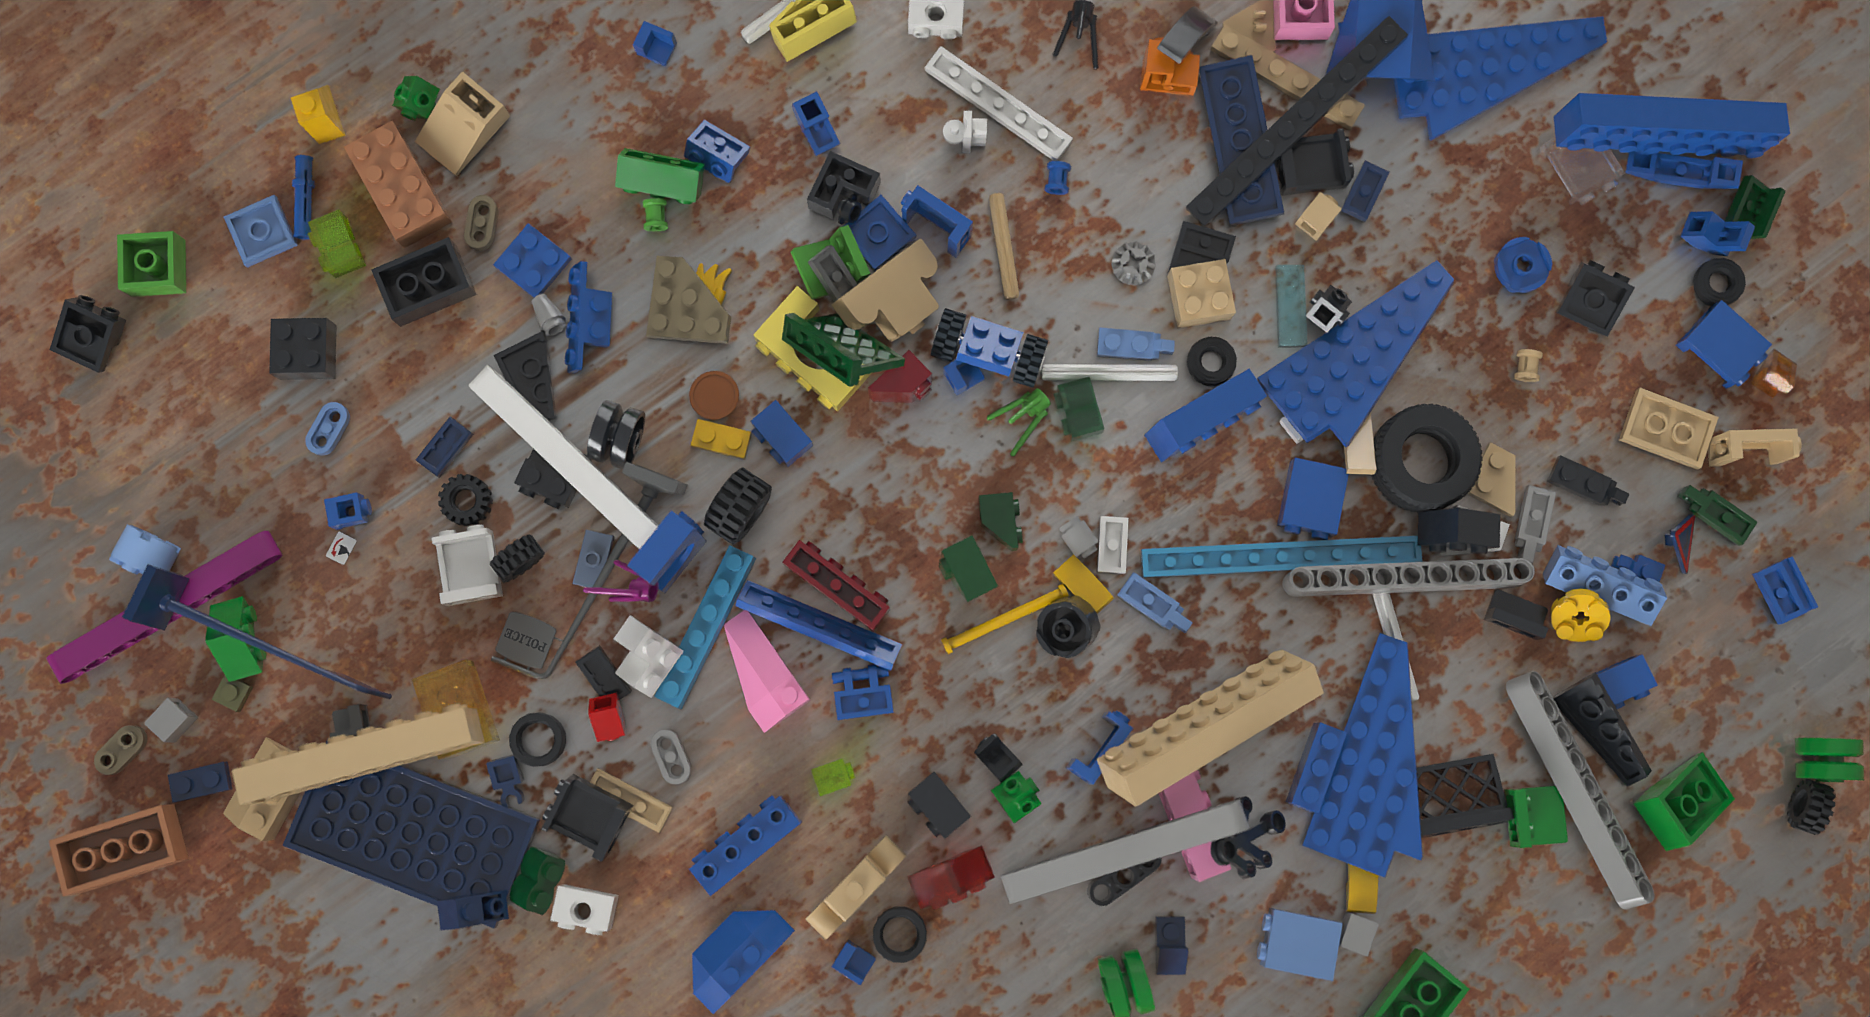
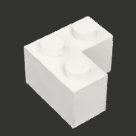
M630 615L614 637L617 642L630 650L615 674L635 689L652 698L684 651Z

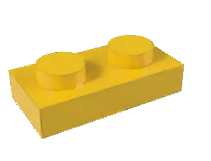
M697 419L691 447L745 460L752 433Z

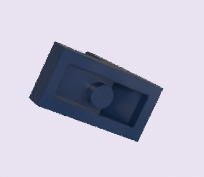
M1155 916L1156 975H1185L1188 959V947H1186L1185 917Z

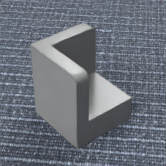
M167 698L145 721V725L163 742L175 743L196 721L198 716L178 698Z
M1345 912L1342 920L1343 925L1339 946L1368 957L1378 924L1355 914Z

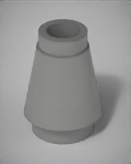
M546 294L537 295L532 299L531 303L540 330L544 331L547 336L561 333L566 327L565 317Z

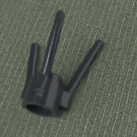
M1077 0L1073 3V9L1067 13V19L1057 41L1053 56H1058L1072 22L1077 27V39H1081L1083 28H1087L1090 25L1093 68L1096 70L1098 69L1097 15L1093 14L1094 4L1092 2Z

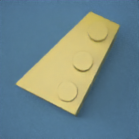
M796 0L795 2L791 1L770 23L769 27L775 44L788 62L857 23L850 0Z

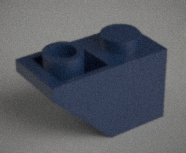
M506 890L437 901L440 931L461 929L509 919Z

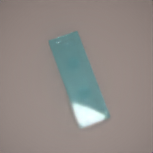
M1277 265L1275 267L1278 347H1305L1308 344L1304 265Z

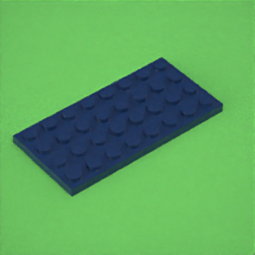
M400 765L305 791L282 846L437 906V901L506 890L508 901L511 887L519 874L522 860L529 849L540 819L502 806L499 803ZM499 921L486 923L483 925L495 929L497 928Z

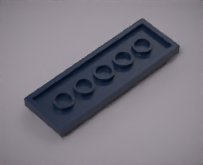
M1253 55L1199 67L1219 174L1268 130ZM1275 163L1226 208L1230 226L1284 215Z

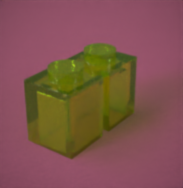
M340 210L308 222L311 229L308 232V236L315 248L318 247L321 256L318 257V261L324 272H329L333 277L338 278L366 266L358 244L352 241L356 238L348 218Z

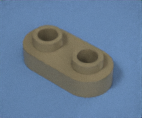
M479 195L473 198L467 213L464 239L476 251L488 249L492 245L495 235L498 207L494 200L486 195ZM483 208H489V212L486 215L480 214ZM479 234H484L482 241H476V237Z
M132 725L119 729L96 753L94 757L95 768L105 775L120 773L145 748L148 740L145 730L139 726ZM128 735H131L132 742L128 745L125 739ZM108 755L111 757L110 765L105 763V758Z

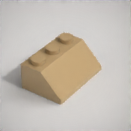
M266 737L255 758H269L270 760V754L284 750L290 752L292 750ZM235 791L223 814L237 828L261 841L274 840L300 793L259 804L240 805L237 791Z

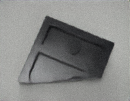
M1183 221L1168 273L1171 268L1226 259L1227 264L1236 236Z

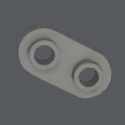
M671 730L656 732L651 739V749L663 778L670 784L684 783L691 775V765L678 735ZM666 738L671 741V747L667 750L663 749L661 745L662 741ZM677 764L682 767V773L678 776L672 772V768Z

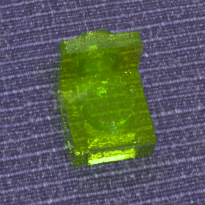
M844 758L811 769L820 796L852 786L851 779L856 778L851 762L845 763Z

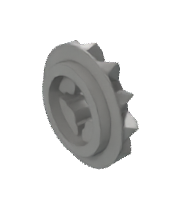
M1137 241L1124 243L1116 249L1112 257V270L1115 276L1121 282L1128 285H1139L1146 282L1152 276L1156 266L1154 254L1149 250L1148 246L1142 245ZM1130 254L1135 260L1143 259L1138 264V272L1133 266H1125L1130 261Z

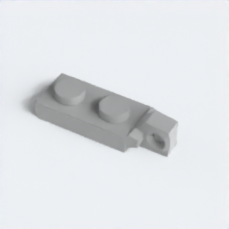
M1532 485L1526 486L1515 535V546L1520 547L1518 558H1524L1533 563L1535 552H1541L1542 546L1546 544L1556 496L1555 491Z

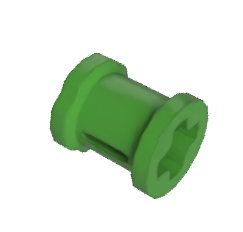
M650 198L643 200V207L646 213V223L643 224L644 230L657 232L668 229V223L665 222V207L667 205L665 199Z

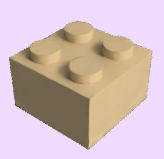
M1226 259L1170 269L1167 279L1177 329L1232 319L1236 310Z

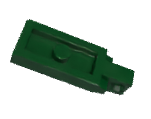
M1689 485L1684 486L1678 495L1682 500L1690 504L1688 509L1695 516L1738 546L1745 543L1758 523L1713 490L1708 491L1701 488L1699 491Z

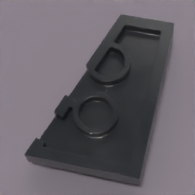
M541 331L493 355L505 380L548 421L556 418L545 332Z

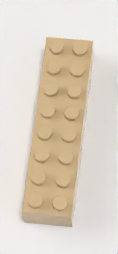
M1284 650L1272 652L1265 660L1258 664L1250 665L1243 673L1225 680L1216 689L1203 693L1199 699L1189 705L1179 707L1175 713L1167 718L1157 720L1153 726L1143 732L1132 735L1128 741L1118 747L1108 749L1104 755L1097 758L1107 787L1134 806L1140 805L1322 695L1324 692L1315 665Z
M453 704L443 707V713L440 714L439 712L432 713L429 711L414 715V721L399 719L385 723V729L382 727L364 728L356 731L357 736L355 737L354 735H339L328 738V744H317V742L299 746L300 752L298 750L290 752L284 750L270 754V760L269 758H254L241 762V768L232 770L239 804H259L484 743L477 709L467 708V704Z

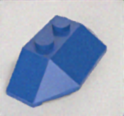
M776 910L733 911L692 953L693 994L714 1014L795 930Z

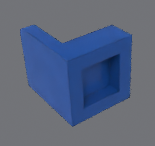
M644 21L633 46L637 55L666 66L676 47L677 41L674 33Z
M955 360L943 367V373L956 395L963 393L984 380V375L977 366Z
M847 940L832 964V968L861 986L876 958L850 940Z

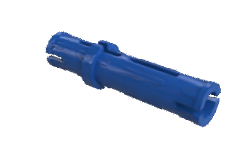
M308 155L295 156V179L292 180V187L295 188L293 238L303 240L312 238V189L315 188V181L312 180L313 157Z

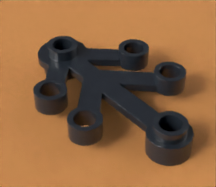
M1247 796L1236 798L1235 800H1240L1248 822L1249 814L1253 808L1252 801ZM1278 810L1266 812L1260 818V823L1245 831L1234 834L1233 838H1230V835L1212 841L1210 848L1212 858L1220 866L1231 864L1236 867L1238 875L1242 879L1254 877L1256 875V867L1258 869L1270 868L1272 865L1271 854L1268 851H1262L1251 842L1266 833L1274 835L1284 832L1286 822L1283 814ZM1240 849L1252 857L1253 861L1244 860L1237 854V850Z

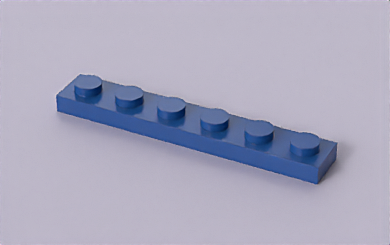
M749 580L745 583L736 601V607L890 671L902 644Z

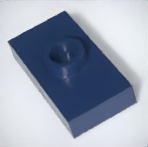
M449 417L416 458V461L440 478L474 434L452 417Z

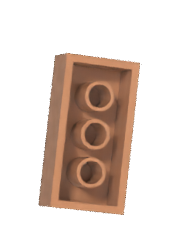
M393 121L344 146L393 237L403 248L452 223L403 133Z
M175 804L159 805L49 840L63 897L84 893L189 859Z

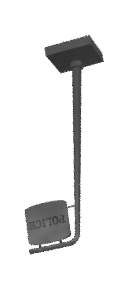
M629 462L625 463L622 473L643 486L641 491L643 496L638 506L644 512L647 511L653 499H657L659 492L684 495L688 484ZM623 533L592 588H602L615 565L613 563L614 560L619 559L629 542V539ZM588 594L564 640L555 637L557 630L551 625L526 614L510 612L495 648L496 652L504 656V659L492 656L491 661L535 679L547 678L554 670L597 594ZM554 639L562 642L546 672L539 674L529 670L530 667L539 669L543 667ZM508 658L510 660H513L517 663L523 664L528 667L527 669H525L523 667L506 661V659Z

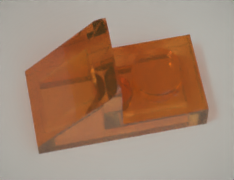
M1773 349L1753 377L1751 384L1772 398L1780 391L1787 395L1795 385L1797 364L1776 349Z

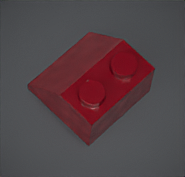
M908 350L902 355L905 358L903 367L886 370L868 387L869 398L873 402L913 403L917 398L921 401L932 390L930 388L932 385V373Z

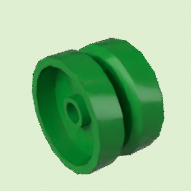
M1795 738V752L1797 754L1815 756V761H1799L1796 763V778L1815 779L1816 782L1844 783V780L1864 781L1863 765L1860 763L1844 762V757H1861L1864 755V740Z
M1137 948L1122 952L1121 962L1123 971L1120 970L1117 960L1112 955L1097 959L1103 993L1113 1017L1131 1016L1130 998H1132L1136 1011L1141 1015L1155 1011L1151 987Z

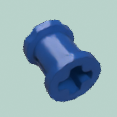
M1062 161L1048 162L1049 177L1048 184L1045 185L1044 190L1054 195L1068 194L1067 177L1068 172L1071 171V165Z

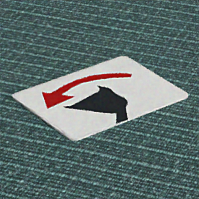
M338 532L326 557L344 565L357 540Z

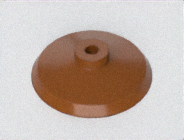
M708 371L694 380L690 388L689 399L692 408L698 415L706 419L717 420L728 416L736 408L739 400V390L736 382L728 374L720 371Z

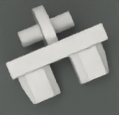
M964 111L963 122L960 120L948 121L944 125L943 136L951 144H959L963 141L962 153H970L971 146H986L987 119L972 118V111Z

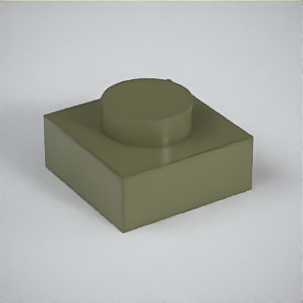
M224 675L211 700L236 712H240L253 686L239 679L229 682Z

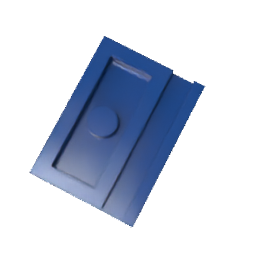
M1793 556L1752 574L1778 625L1818 608Z

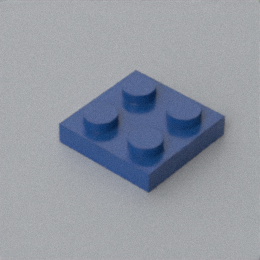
M882 195L878 196L861 210L859 218L854 223L847 222L843 225H849L864 260L874 272L917 238L916 233Z
M528 223L493 265L534 298L547 290L572 258Z

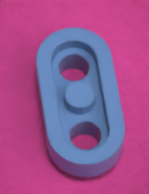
M330 402L321 408L305 439L306 446L311 452L324 456L330 454L335 449L350 421V413L345 406L337 402ZM339 413V421L333 422V416ZM325 437L327 442L324 446L320 447L319 441Z

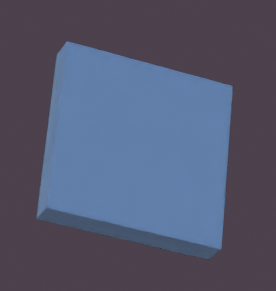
M275 195L224 216L243 264L247 268L298 246L296 239L293 238V232L280 202Z

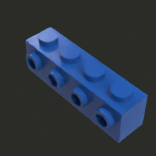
M771 795L759 805L762 810L754 817L750 813L737 823L739 826L737 831L732 835L728 831L714 841L717 847L708 853L704 849L692 859L694 865L689 870L709 896L716 893L802 823L782 796L775 799Z

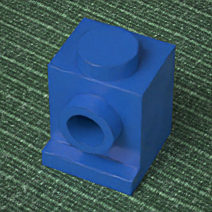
M357 492L324 499L328 525L336 530L368 523L367 516L372 514L369 499H364V495ZM354 507L355 515L349 516V509Z

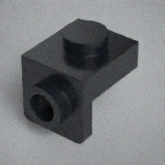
M995 733L990 737L984 738L974 751L981 762L1001 783L1023 765Z

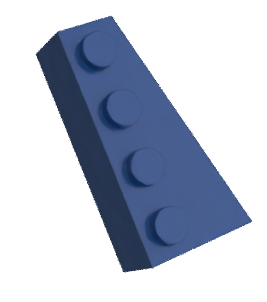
M1249 368L1162 418L1144 436L1162 463L1178 452L1184 454L1196 446L1195 442L1201 438L1206 441L1216 435L1219 427L1224 425L1225 428H1228L1240 420L1238 416L1245 412L1247 416L1261 408L1259 403L1267 395Z

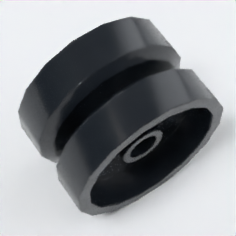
M608 400L604 401L595 416L590 431L587 457L603 463L610 457L611 465L620 469H624L626 462L633 463L644 431L645 412L630 407L623 413L620 404Z

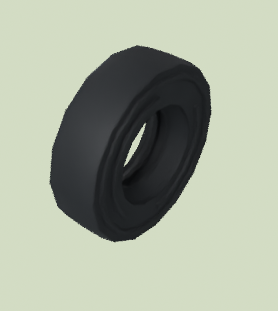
M1713 258L1703 263L1695 272L1693 287L1697 297L1709 306L1721 300L1727 305L1734 303L1743 294L1746 286L1745 274L1741 267L1733 260L1727 258ZM1722 273L1727 277L1729 286L1725 292H1717L1712 289L1710 285L1712 274Z
M1209 336L1200 339L1191 347L1187 356V366L1190 375L1197 382L1206 386H1217L1225 383L1231 378L1237 365V356L1234 348L1228 341L1220 337ZM1214 351L1221 356L1222 366L1219 370L1208 371L1203 367L1201 361L1202 356L1206 352Z

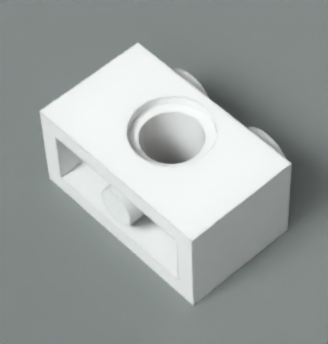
M909 0L908 34H913L918 38H926L929 35L940 36L943 39L962 37L964 0ZM933 14H939L943 18L939 21H933L929 17Z
M566 884L559 885L551 921L558 922L557 927L574 930L576 925L586 927V933L603 935V931L607 932L612 929L619 895ZM580 903H586L590 906L591 914L588 918H582L578 914Z

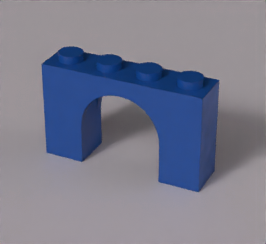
M671 510L627 566L654 586L658 582V589L666 593L707 542L702 536L704 531L684 512L681 511L677 515Z

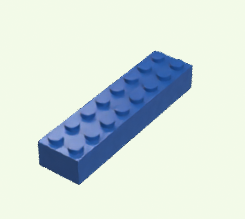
M1578 93L1553 116L1556 147H1567L1568 150L1572 151L1590 148L1597 152L1613 149L1619 150L1622 153L1645 151L1647 154L1670 152L1672 155L1696 153L1697 156L1721 154L1722 157L1746 155L1747 158H1757L1762 156L1771 147L1778 145L1779 141L1790 134L1787 104L1778 102Z

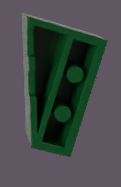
M973 535L941 550L939 569L945 580L951 579L953 585L967 602L999 587Z

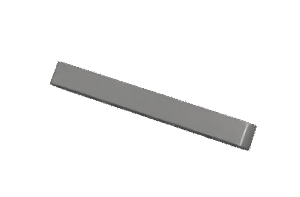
M1524 558L1302 566L1295 568L1285 575L1282 586L1287 594L1295 597L1516 588L1532 580L1535 569L1533 564ZM1514 567L1520 571L1521 579L1514 575ZM1487 568L1493 572L1494 580L1488 578L1486 574ZM1459 569L1466 573L1467 581L1459 577ZM1432 570L1439 574L1440 582L1433 580L1431 576ZM1404 571L1412 575L1413 583H1408L1404 579ZM1377 572L1385 577V585L1377 581ZM1349 573L1354 574L1358 578L1357 586L1350 583ZM1322 574L1330 578V587L1323 585L1321 582ZM1294 575L1299 576L1303 580V588H1299L1294 584Z
M1531 671L1508 680L1506 683L1508 696L1616 902L1625 910L1653 902V887L1543 678L1538 672Z
M1238 799L1010 871L1001 875V879L1010 904L1240 833L1249 829V825L1241 802Z

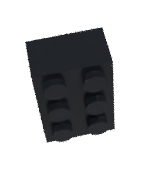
M449 237L371 269L389 315L400 327L477 295L459 250Z

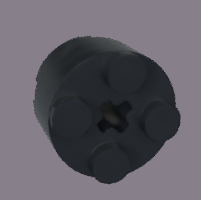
M1067 596L1056 600L1040 613L1037 620L1036 636L1041 647L1047 653L1053 656L1072 658L1083 652L1095 641L1101 626L1095 609L1087 601L1079 596ZM1066 624L1070 626L1069 630L1065 628Z

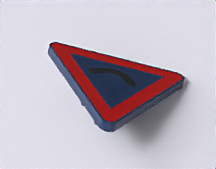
M1689 514L1674 529L1669 530L1670 534H1665V545L1674 546L1683 574L1688 573L1695 524L1694 514Z

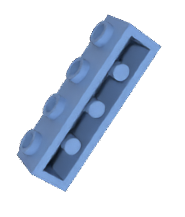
M1557 545L1542 573L1547 585L1565 592L1573 589L1592 590L1598 593L1604 602H1607L1609 610L1652 626L1667 599L1662 584L1651 578L1644 580L1636 577L1634 572L1624 567H1620V569L1611 567L1602 558L1593 557L1591 559L1586 557L1580 550L1571 546L1564 548Z

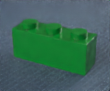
M624 148L618 155L615 187L623 188L624 192L631 194L643 192L650 194L653 198L664 199L669 197L676 199L677 202L682 204L696 203L702 193L705 164Z

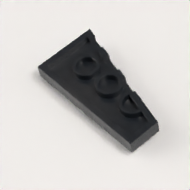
M1596 672L1553 697L1562 713L1627 787L1649 776L1652 771Z

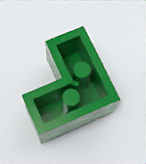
M244 596L210 605L209 616L255 637L253 628L254 622L257 621L256 611L252 605H248ZM207 627L205 642L229 682L262 673L263 661L266 660V651Z

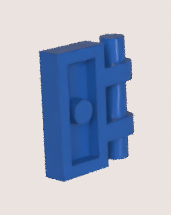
M872 664L864 669L851 670L850 667L843 668L841 672H833V684L844 683L845 691L834 692L837 720L894 713L890 685L879 686L878 678L889 677L888 669L881 666L876 667V664ZM869 679L870 687L854 689L853 681Z

